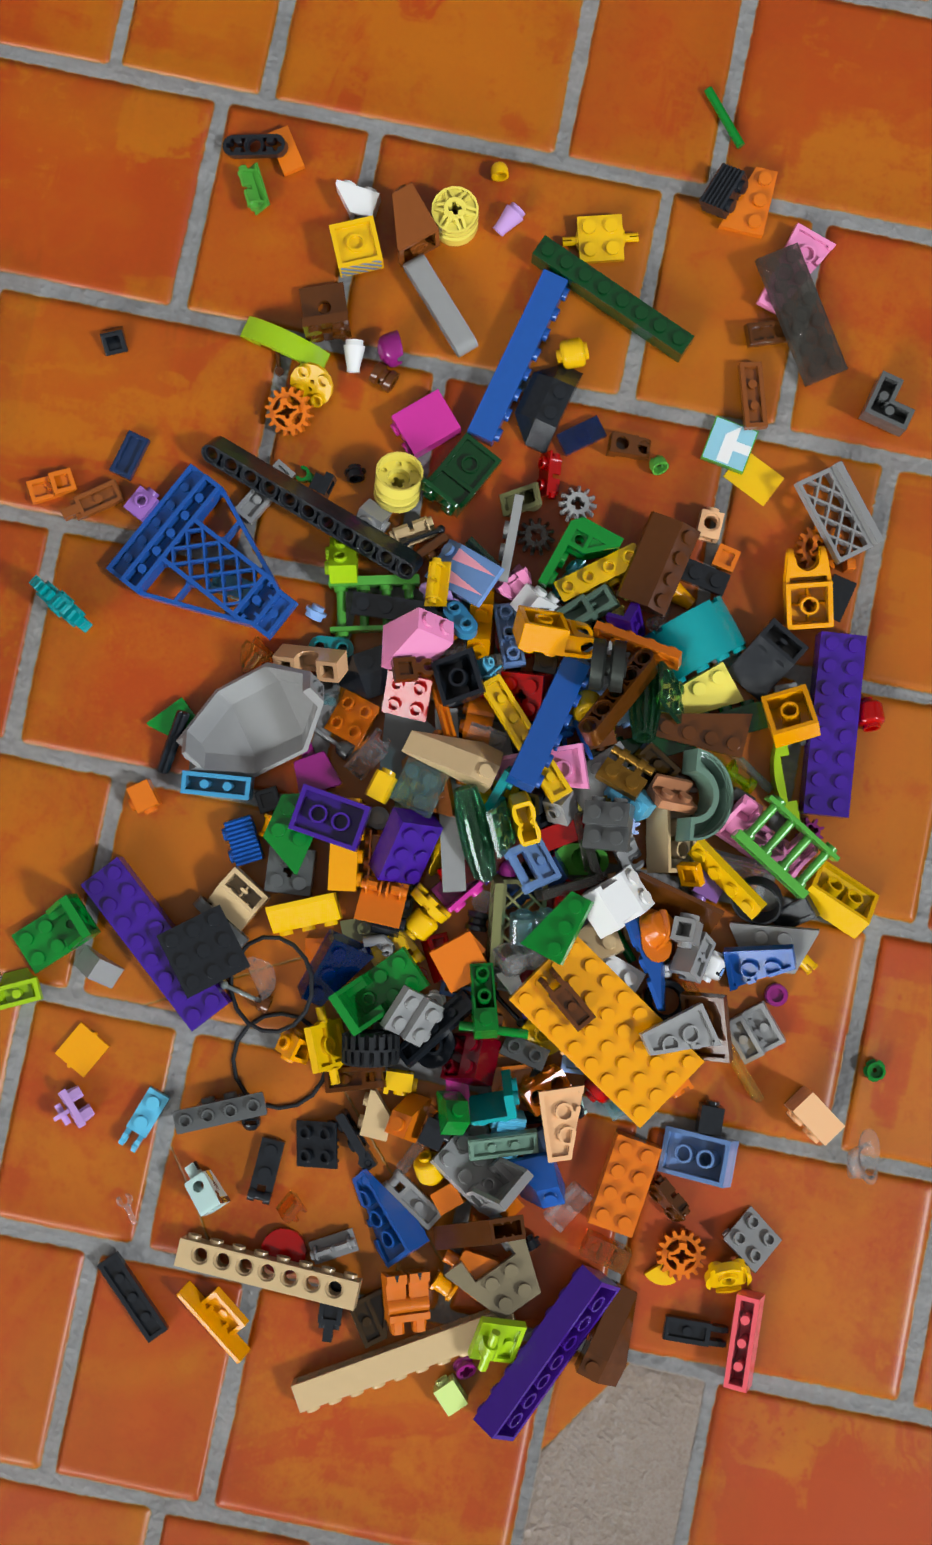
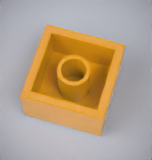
M806 684L761 697L763 710L775 748L821 736L819 721Z

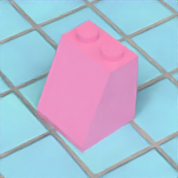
M418 607L383 625L381 667L392 670L391 660L398 657L415 656L416 663L421 662L425 658L432 659V662L438 660L453 644L454 622ZM431 664L424 665V669L427 671L431 667Z

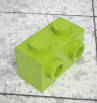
M330 537V544L325 547L326 560L329 561L324 562L325 575H329L330 584L358 583V552L337 539Z

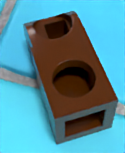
M613 431L608 439L606 456L648 460L651 440L637 435Z

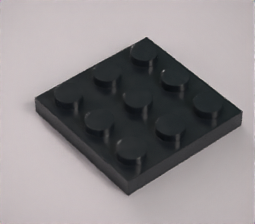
M220 905L156 936L187 999L251 967Z

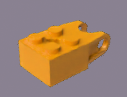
M825 546L818 547L815 563L805 569L797 565L794 550L792 548H787L783 573L784 627L788 630L834 627L833 581L831 579ZM807 599L813 602V605H809V609L803 606Z
M522 605L518 606L512 628L518 649L526 653L541 652L549 657L558 655L582 659L592 658L593 649L590 652H583L581 650V646L594 642L593 631L588 624L567 619L561 612ZM586 629L588 631V634H584L578 630Z

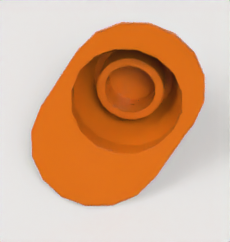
M649 909L639 917L642 949L651 961L657 963L667 960L672 951V939H670L674 919L668 914L666 909L659 911Z

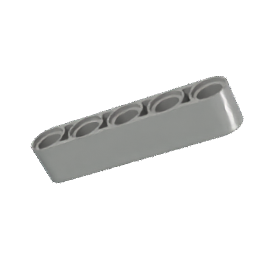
M421 253L404 263L403 268L457 357L460 358L478 347L479 345L474 334L425 255Z

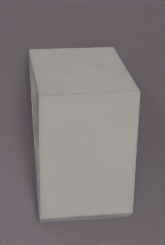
M85 945L74 962V965L88 979L111 989L125 970L88 945Z

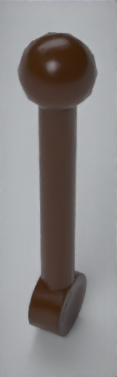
M275 351L277 365L275 374L282 376L284 370L281 367L280 353Z

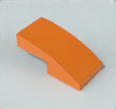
M70 468L50 472L48 476L26 481L33 505L77 490Z

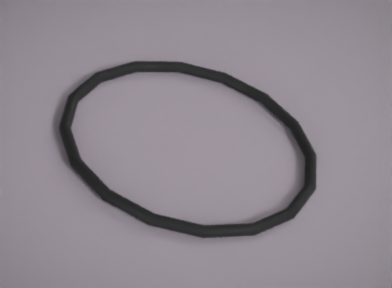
M262 935L247 942L242 948L243 952L249 946L262 940H280L292 946L304 960L310 977L309 997L304 1011L290 1025L280 1029H263L250 1022L238 1007L234 992L229 990V994L235 1011L248 1026L261 1033L279 1034L294 1028L307 1014L314 996V975L308 958L295 943L282 936ZM233 976L229 977V985L233 986Z
M283 1011L263 1014L253 1020L252 1023L257 1024L265 1018L277 1016L297 1019L299 1015ZM305 1018L301 1020L308 1027L313 1025ZM248 1025L245 1026L235 1040L231 1057L234 1079L244 1095L250 1093L247 1092L238 1077L235 1059L239 1042L250 1028ZM324 1072L312 1093L297 1103L281 1106L266 1103V1107L283 1110L295 1108L315 1096L325 1082Z

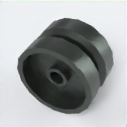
M594 638L588 689L600 691L603 688L604 676L609 677L608 690L621 693L623 678H626L627 641L615 640L612 644V653L607 654V640Z

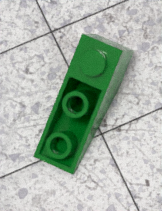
M493 963L470 964L474 1039L497 1038L499 1025Z

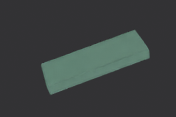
M536 1128L467 1137L470 1161L539 1153L538 1132Z

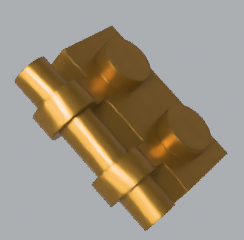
M615 745L611 753L617 756L618 759L614 761L607 757L597 771L595 778L635 802L648 781L641 776L644 772L652 776L656 768L650 766L649 762L642 758L640 760L630 754L631 751L628 749H621ZM627 762L630 765L634 766L636 769L633 772L630 769L623 766V764Z

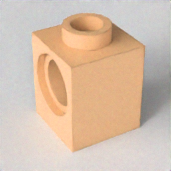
M714 507L702 509L696 529L701 532L698 540L716 544L719 540L725 513H720V510ZM704 520H712L715 528L708 529L704 525Z

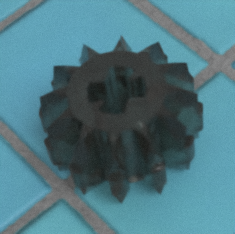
M529 518V526L526 523H522L521 527L524 531H517V535L522 537L517 541L518 545L525 544L522 548L523 552L531 549L530 556H534L535 550L538 551L539 556H542V548L549 552L551 550L549 544L555 542L553 537H549L555 533L554 529L547 530L550 526L549 522L541 525L542 518H538L537 524H534V520ZM532 533L535 535L539 533L540 541H537V539L536 541L531 540Z

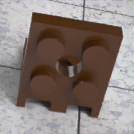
M343 282L299 289L303 313L301 321L306 340L318 343L324 341V339L325 341L352 337ZM321 304H329L331 306V310L326 314L318 311Z

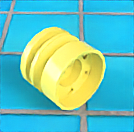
M460 186L444 188L435 196L432 202L431 214L439 228L440 241L448 246L467 244L474 238L478 230L479 206L476 197L469 190ZM453 210H457L458 214H453Z
M396 451L386 454L377 463L373 495L376 503L382 509L400 514L409 512L416 507L420 500L421 480L423 479L424 470L421 462L415 456L406 452Z

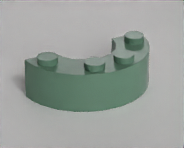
M703 749L685 750L683 753L682 774L689 776L696 783L699 790V802L694 815L686 818H677L675 841L678 842L703 840L715 835L726 824L731 814L734 800L732 781L722 762L716 756Z

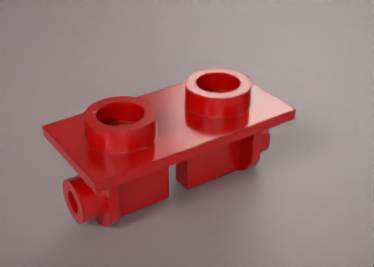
M553 450L541 454L538 460L539 478L537 480L541 498L547 496V499L552 500L556 499V496L559 495L560 479L553 478V475H561L562 465L560 454L553 453Z

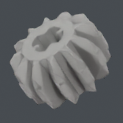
M577 486L576 492H574L572 487H569L568 494H561V498L564 501L558 502V506L563 508L559 513L560 515L568 514L565 519L566 522H569L571 518H586V516L593 518L594 513L591 510H595L597 505L591 503L595 500L594 495L587 497L590 491L588 488L582 493L581 486ZM575 501H579L580 510L575 509Z

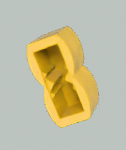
M385 767L382 770L376 769L364 794L386 805L398 782L395 778L396 774Z
M521 791L510 794L508 806L513 816V826L520 843L524 847L540 843L541 831L536 821L534 805L528 793Z

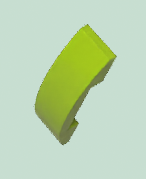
M249 316L240 337L258 346L263 345L300 364L311 362L325 368L330 357V353L297 334Z
M773 743L770 756V777L774 795L781 797L786 802L785 807L800 820L797 800L788 802L781 757L789 755L788 745L775 748Z

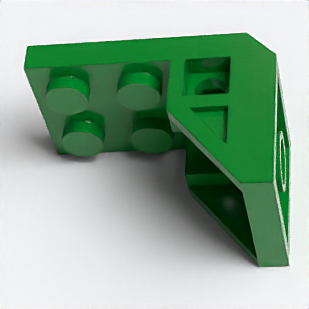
M585 517L571 520L537 585L544 590L547 587L551 589L557 579L558 572L556 570L558 567L560 569L563 568L568 555L585 561L603 558L619 550L624 538Z
M68 894L58 899L45 911L46 914L11 935L35 974L101 932L78 894Z
M404 946L368 972L329 996L328 999L352 1035L356 1036L385 1016L404 985L420 992L429 986L430 983Z

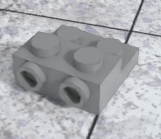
M404 985L383 1017L380 1025L401 1036L404 1040L421 1047L423 1042H427L430 1039V1031L434 1024L442 1020L445 1008L436 1000Z

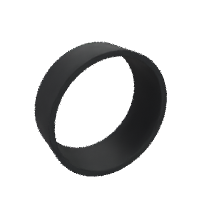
M762 876L745 878L744 880L749 885H758L770 890L776 896L779 904L773 910L760 912L751 920L731 899L735 913L746 922L756 925H765L775 921L779 917L782 908L780 888L772 880Z

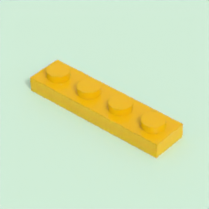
M705 839L698 840L687 853L695 862H701L702 869L751 920L767 905Z

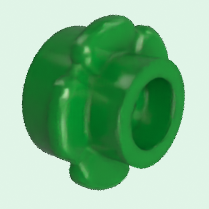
M870 1059L866 1062L863 1073L868 1077V1080L877 1082L885 1077V1065L880 1060Z

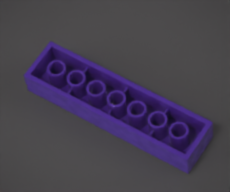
M826 631L816 634L810 698L819 721L821 736L807 739L806 745H804L798 805L799 814L849 818L867 636Z
M116 857L81 884L82 888L191 1031L197 1029L232 1002L226 991L220 988L219 983L187 999L156 937L175 927V924L123 857Z
M585 1265L574 1271L570 1283L560 1291L558 1300L553 1306L548 1308L541 1324L533 1329L529 1341L519 1349L517 1358L505 1369V1375L500 1382L492 1387L488 1399L478 1407L477 1414L473 1420L492 1439L514 1441L621 1289L602 1271Z

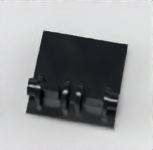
M296 1120L297 1166L338 1169L337 1149L339 1145H337L339 1138H337L336 1120H327V1122Z

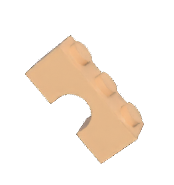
M282 644L272 656L273 664L315 671L317 679L323 682L339 683L348 671L347 651L341 649Z

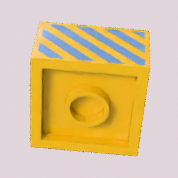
M373 215L329 225L341 278L384 268Z

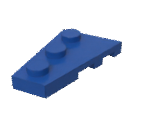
M794 944L724 947L723 950L730 991L736 990L738 986L747 983L748 985L756 983L758 979L767 976L771 978L794 970L797 965Z

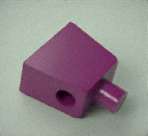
M310 742L308 751L301 754L302 759L294 762L299 793L302 790L303 784L324 791L343 784L326 752L315 753L312 742Z

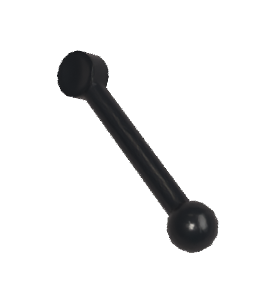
M439 525L437 529L411 538L404 537L400 539V543L408 546L409 543L437 533H444L445 527Z
M495 990L496 999L516 1020L517 1026L522 1027L525 1020L520 1018L499 996L498 990Z

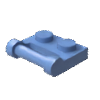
M542 838L540 843L525 847L519 844L503 852L505 860H509L522 885L521 890L524 895L552 883L562 876ZM517 855H523L535 878L534 881L530 882Z

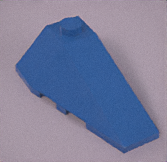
M639 917L625 923L633 947L641 954L638 961L644 973L648 974L649 978H646L655 1005L660 1012L665 1011V961L657 963L651 961L645 955L641 944Z
M367 1169L362 1170L352 1179L360 1204L367 1210L369 1219L366 1220L368 1227H373L377 1238L374 1240L375 1247L387 1268L398 1263L430 1241L419 1221Z

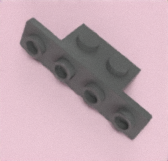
M230 1091L224 1093V1097L215 1099L214 1096L201 1098V1102L196 1106L176 1110L172 1113L176 1133L183 1134L266 1115L267 1107L264 1093L261 1091L244 1095L243 1093L237 1094V1091Z

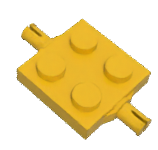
M622 214L582 216L576 219L577 232L575 237H562V247L576 246L579 258L587 264L624 262L625 243L638 242L639 234L638 232L625 233L622 227Z
M325 1006L315 1008L318 1021L314 1025L304 1028L313 1074L324 1071L329 1072L331 1085L341 1083L338 1069L345 1065L342 1063L343 1024L341 1018L327 1019Z

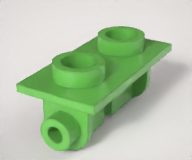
M256 162L250 168H247L246 165L239 166L237 174L242 187H247L244 190L247 207L254 211L255 215H258L270 205L258 163Z

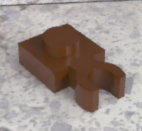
M415 656L392 658L391 666L394 683L414 682L419 679L418 675L424 678L431 677L434 671L425 670L424 665H430L432 659L425 658L421 662L416 663Z

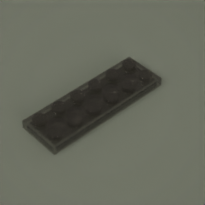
M798 242L756 259V266L805 387L846 371L848 367Z

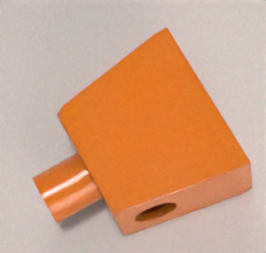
M473 1247L462 1248L460 1254L447 1249L441 1260L451 1267L462 1260L475 1280L500 1263L498 1256Z

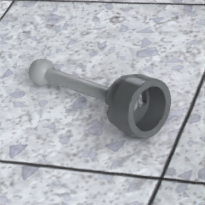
M315 728L314 732L336 746V753L344 760L349 758L355 749V745L346 740L337 742L318 728Z

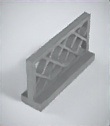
M842 461L794 484L798 495L836 565L884 541ZM822 476L827 478L830 488L821 484ZM807 484L814 487L813 496L806 493L803 485ZM819 490L828 493L827 501L817 498ZM833 496L837 497L841 505L840 508L831 504ZM816 504L825 507L823 516L817 513L815 509ZM830 510L839 513L837 522L828 518ZM844 516L849 519L851 528L842 524ZM827 524L836 527L834 536L828 534L826 530ZM840 530L850 533L848 542L839 538ZM854 536L859 538L863 547L853 544ZM837 544L846 547L845 555L842 557L837 551Z

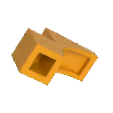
M492 588L479 608L470 604V614L477 621L478 630L477 635L473 639L467 640V649L471 647L474 649L476 659L489 656L495 588Z

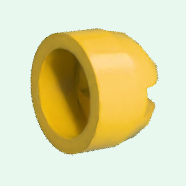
M495 162L491 167L492 180L501 182L508 179L509 171L507 165L504 162Z

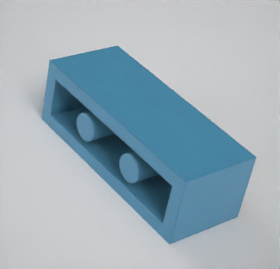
M182 770L180 793L251 800L253 799L255 777Z

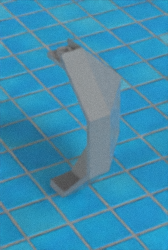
M267 662L216 689L176 740L182 746L184 758L190 761L189 771L257 777L307 752L324 704V685L311 671Z

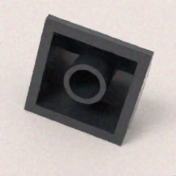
M472 647L431 662L444 707L462 705L475 700L486 692Z

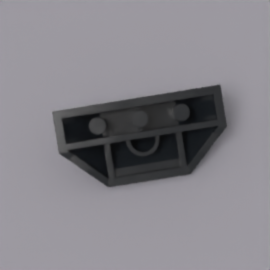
M563 364L533 372L514 412L525 446L542 454L547 452L583 373L575 369L567 370L563 367Z
M382 645L347 657L348 671L339 682L340 687L368 700L383 695L388 669L381 667Z

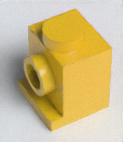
M387 1068L385 1078L387 1087L384 1088L383 1094H388L389 1090H393V1094L400 1096L416 1092L418 1078H414L415 1072Z

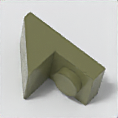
M538 482L499 495L503 517L511 516L515 494L524 496L521 513L525 511L536 512L542 506Z

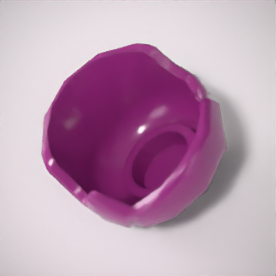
M397 330L382 335L378 340L377 352L384 364L391 368L402 364V361H398V358L403 355V347Z

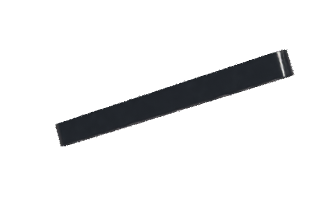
M217 436L203 446L201 454L209 464L398 577L409 580L423 566V558L416 551L228 439Z

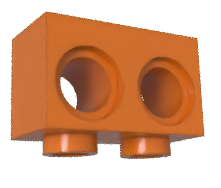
M550 1064L543 1067L542 1072L540 1071L536 1076L525 1079L522 1085L518 1087V1092L528 1111L538 1117L541 1115L539 1097L537 1095L532 1099L533 1092L536 1090L544 1091L571 1087V1084L562 1068L556 1064ZM557 1077L555 1085L551 1086V1081Z

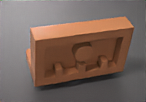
M657 773L646 790V793L657 808L694 815L698 808L692 801V797L688 794L693 786L691 780Z

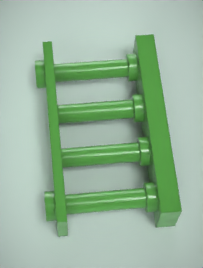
M415 574L409 580L402 579L397 575L358 576V583L330 584V577H328L329 588L334 590L337 596V627H330L331 634H335V637L347 638L349 634L383 633V625L391 622V620L382 619L383 625H369V617L360 616V626H346L345 593L348 592V589H357V592L368 593L370 588H379V591H382V595L391 596V591H393L394 587H402L404 598L414 600L413 590H415V587H420L419 574Z
M767 795L764 799L770 805L747 830L736 829L730 837L796 898L804 899L810 893L805 889L807 886L805 883L828 858L831 861H839L840 857L836 854L838 851L829 842L825 844L785 807L786 802L778 795ZM778 811L787 821L765 845L759 846L753 841L755 839L754 836ZM795 827L804 837L782 861L776 862L771 857L772 850ZM812 843L821 853L799 877L793 878L788 873L790 870L789 866Z

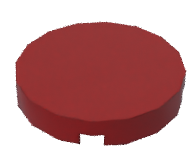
M288 1227L272 1230L265 1237L261 1245V1249L268 1251L269 1256L286 1255L291 1258L290 1261L298 1263L299 1260H305L307 1246L305 1239L298 1231ZM266 1264L267 1269L274 1273L273 1267ZM292 1270L286 1271V1275L294 1273Z

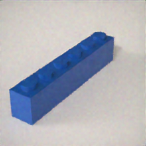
M563 657L505 780L506 782L529 793L535 787L539 789L545 777L541 773L544 767L549 768L554 757L550 753L553 747L558 748L563 738V735L560 734L562 727L567 728L573 716L569 712L572 707H577L582 695L578 694L581 687L585 688L589 681L590 675L587 673L590 666L572 657Z

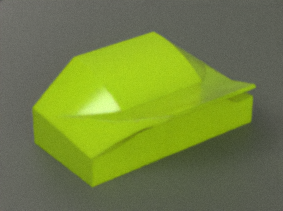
M28 967L3 974L0 981V1010L44 999L39 979L29 971Z

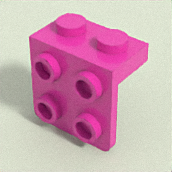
M480 878L467 883L466 892L443 893V886L441 881H439L431 888V891L445 905L449 913L453 910L457 913L466 905L465 900L472 895L474 898L484 890L482 885L485 882Z

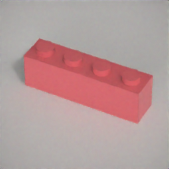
M742 1288L737 1294L723 1384L725 1388L747 1393L752 1386L765 1299L764 1293Z

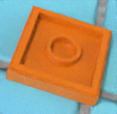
M470 930L429 952L450 993L471 983L470 964L487 963Z

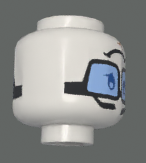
M713 951L702 980L710 983L711 980L718 981L721 979L726 968L724 954Z

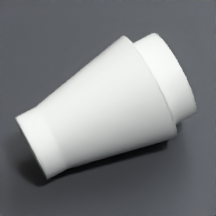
M346 339L345 345H343L347 366L346 372L360 373L365 351L363 340Z

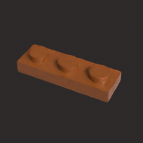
M741 362L738 365L744 430L767 429L768 419L762 362Z

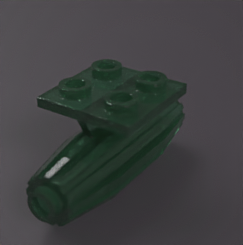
M664 661L659 662L657 675L628 710L632 737L636 742L650 743V741H654L661 712L669 713L677 724L682 723V713H684L682 694H684V686L681 681H678L673 670L669 669Z
M476 784L457 787L453 790L454 810L464 857L474 879L482 883L492 881L494 875H496V856L497 858H502L516 841V832L510 823V808L506 805L504 799L487 811Z

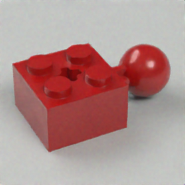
M521 670L501 671V677L529 721H533L554 678V674Z

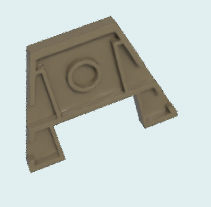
M526 1239L508 1242L515 1253L477 1280L473 1278L462 1260L445 1271L444 1275L499 1318L505 1319L541 1293Z

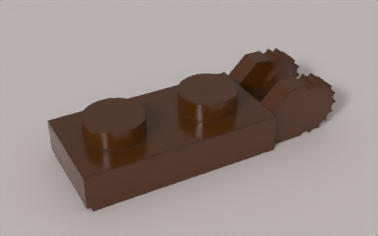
M552 967L549 969L550 975L560 985L552 990L544 978L540 977L538 981L548 992L549 998L579 1032L596 1016L566 980L564 981Z

